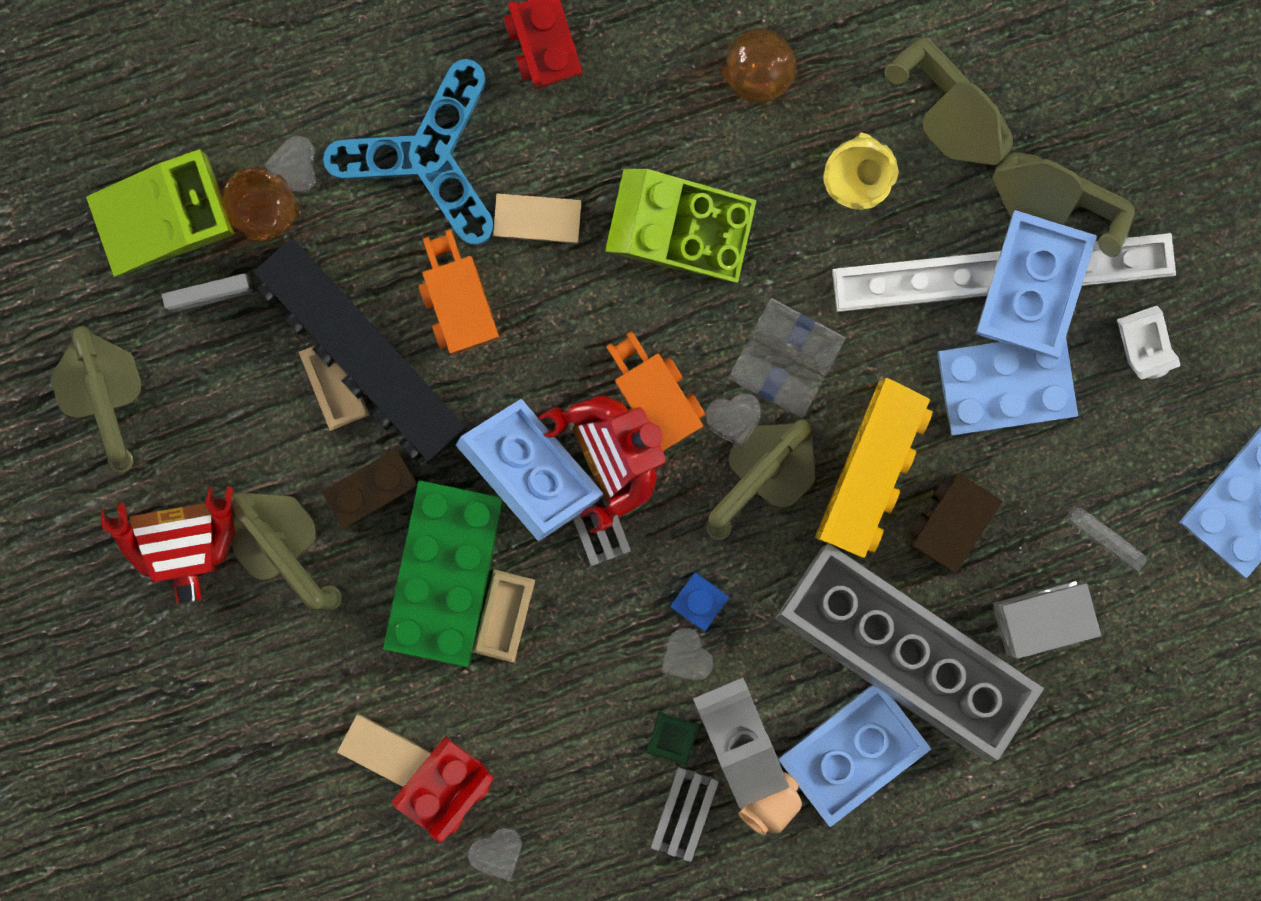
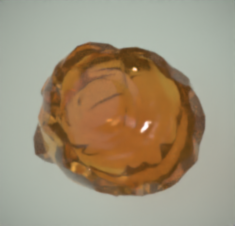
M756 28L741 34L731 45L722 74L736 94L743 100L751 103L765 104L788 90L796 77L797 62L794 51L781 35L769 29Z
M247 168L237 171L224 187L222 204L230 223L236 229L244 232L246 237L252 241L263 242L278 238L298 217L300 211L299 204L294 199L291 187L288 186L287 181L279 174H273L259 168Z

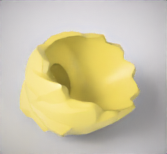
M861 132L854 139L842 143L833 151L826 163L823 180L829 195L836 202L851 209L864 210L875 207L889 195L891 187L896 183L899 170L896 158L888 146L882 145L869 134Z

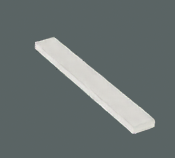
M1172 233L1127 238L1122 246L1121 253L1116 257L1105 255L1100 250L1098 241H1095L1082 286L1176 276ZM1001 251L832 269L836 312L985 297L988 294Z

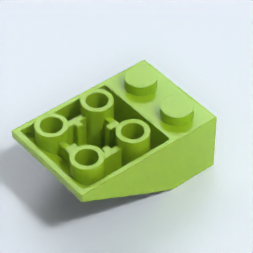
M200 149L154 165L86 197L114 277L235 235L208 155Z
M623 169L605 252L645 263L738 283L757 200L650 169Z

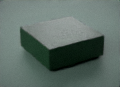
M659 711L646 753L687 766L699 724Z

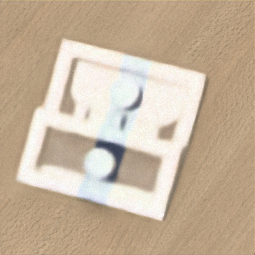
M770 298L728 379L803 418L846 337Z

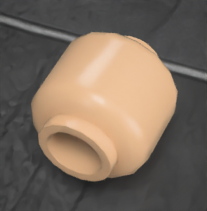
M784 771L783 773L789 788L742 807L739 812L742 820L761 835H765L767 832L773 834L782 832L801 809L802 801L796 792L799 789V784Z

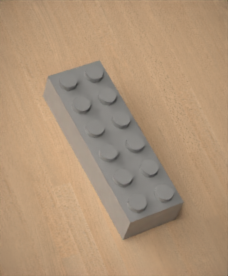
M829 543L820 549L775 617V620L892 697L895 701L987 763L999 760L1044 689Z

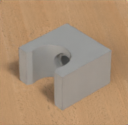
M1071 581L992 603L1005 653L1016 659L1101 636L1087 583L1077 585L1076 581Z
M744 678L693 698L739 809L789 788Z

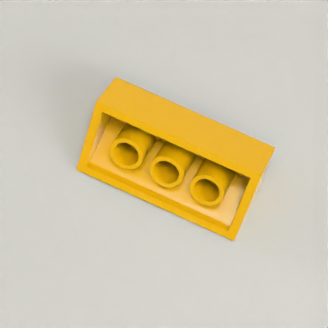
M888 378L878 382L814 537L815 539L829 543L861 558H865L867 551L875 553L884 529L879 528L878 524L884 511L891 514L900 493L899 489L894 488L900 472L908 473L915 458L916 450L910 447L916 432L923 435L930 422L933 411L926 409L930 401L929 398Z

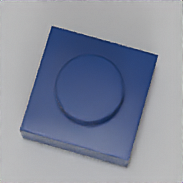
M694 572L670 607L705 632L727 602L729 596Z

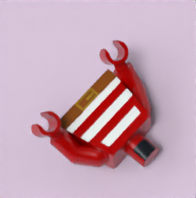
M598 396L570 405L569 411L555 407L538 417V420L545 417L552 418L556 424V428L543 434L547 438L558 435L566 430L570 423H574L575 426L572 427V430L599 489L604 493L602 496L605 502L609 500L610 504L607 506L598 505L587 508L582 512L581 519L593 514L598 516V526L591 529L589 533L609 529L612 526L615 515L622 517L651 498L657 480L656 471L666 463V457L660 446L662 441L661 429L655 423L649 422L645 411L641 407L627 409L623 403L608 396Z
M210 486L205 503L130 516V523L127 522L126 506L123 503H117L119 517L110 518L105 514V510L101 509V525L105 531L112 534L121 553L141 575L150 577L152 582L173 580L177 604L202 600L198 574L217 571V565L225 561L236 535L233 511L231 509L234 491L230 486L226 488L224 499L216 498L212 492L213 487Z

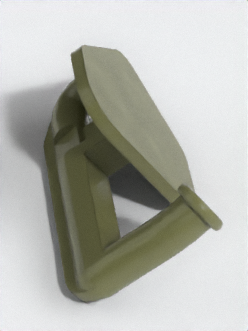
M926 38L915 40L897 55L892 63L886 66L884 70L885 77L894 84H903L909 78V71L918 64L946 93L923 118V128L926 135L945 156L955 160L996 165L1009 154L1013 147V136L998 107L978 86L971 83L932 41Z
M1012 152L997 164L992 178L1010 217H1012L1013 212L1016 210L1064 225L1077 204L1112 221L1109 232L1099 238V248L1109 257H1116L1121 253L1122 246L1127 239L1135 216V208L1131 202L1079 177L1073 171L1059 164L1042 159L1036 155Z
M78 326L73 330L72 341L51 376V384L60 410L70 418L84 419L95 415L110 469L117 473H125L133 465V456L125 448L114 409L130 405L140 395L142 385L137 366L131 353L92 334L87 327Z
M800 419L794 424L756 425L749 428L734 444L729 453V466L740 481L710 512L707 532L711 538L715 540L726 539L732 530L730 521L755 494L759 495L772 507L784 509L795 505L813 486L815 482L813 426L808 420Z
M237 493L233 495L231 509L235 516L236 535L233 540L232 550L247 572L259 580H270L281 574L309 609L333 610L337 608L342 601L340 590L332 585H327L320 589L297 561V558L312 546L317 536L316 522L297 498L290 496Z

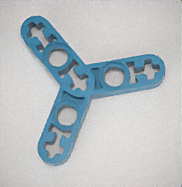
M462 59L453 63L415 136L335 141L324 152L323 161L325 168L333 177L339 180L419 176L459 238L471 246L485 244L493 235L494 222L490 213L451 156L484 91L486 79L483 69L478 63L469 59ZM468 69L474 70L473 77L478 83L475 87L468 85L461 96L464 100H470L468 105L464 107L456 99L444 97L447 90H450L454 95L456 94L460 86L459 80L455 78L458 72L465 74ZM443 106H452L459 112V121L451 129H443L436 124V112ZM428 128H431L439 136L450 138L447 145L441 140L437 143L435 147V153L439 157L437 163L429 161L426 166L421 165L422 158L417 154L419 148H429L433 140L431 135H425ZM391 146L397 151L398 160L391 169H380L375 165L374 154L380 147ZM360 147H368L366 161L370 169L369 171H361L363 167L361 162L349 163L347 171L344 172L340 170L337 164H332V158L339 157L341 149H346L349 156L356 157L362 156ZM448 179H456L464 187L462 197L454 203L444 201L439 194L441 184ZM470 199H473L476 203L475 206L468 207L476 220L482 217L486 220V223L482 226L484 234L480 237H477L474 233H469L468 235L464 233L463 230L467 228L468 224L461 212L456 218H453L450 214L451 211L463 208Z

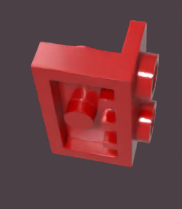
M529 0L519 4L516 1L508 3L511 14L503 16L510 41L519 39L524 54L516 57L523 82L532 80L534 89L537 90L583 75L560 0Z
M445 736L391 803L397 810L427 830L430 836L441 844L447 836L454 834L459 829L464 815L473 804L485 797L494 777L482 762Z

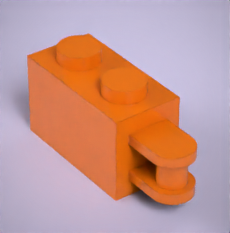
M448 229L445 230L446 235L432 240H430L429 236L423 238L432 269L422 272L425 283L419 284L418 287L426 309L431 307L435 309L439 323L432 325L439 348L448 347L449 353L453 356L500 340V336L474 260L471 256L461 259L452 230ZM452 251L455 261L439 266L436 256Z
M630 331L626 334L627 339L615 346L612 343L606 346L623 374L615 379V383L631 408L641 407L645 411L649 422L659 426L662 432L660 446L662 451H665L701 429L703 424L700 418L706 414L693 393L685 397L677 382L682 380L683 376L671 357L663 361L658 353L649 359L633 332ZM637 352L643 363L629 371L623 360Z

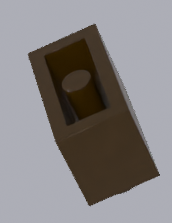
M395 448L323 490L322 494L341 527L348 530L415 491L418 482L400 451Z
M955 473L951 479L946 476L942 478L931 496L937 502L928 515L923 512L919 514L908 534L913 536L909 544L911 547L952 573L958 572L1002 503V500L960 473Z

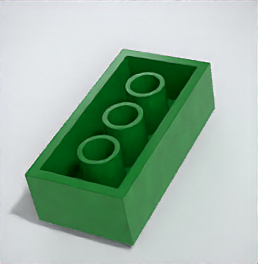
M421 480L418 481L383 650L468 667L471 664L504 507V501L501 497Z

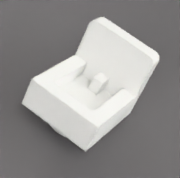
M1158 306L1117 319L1127 362L1140 379L1159 378L1166 375L1169 370L1180 366L1178 356L1171 349L1163 312Z

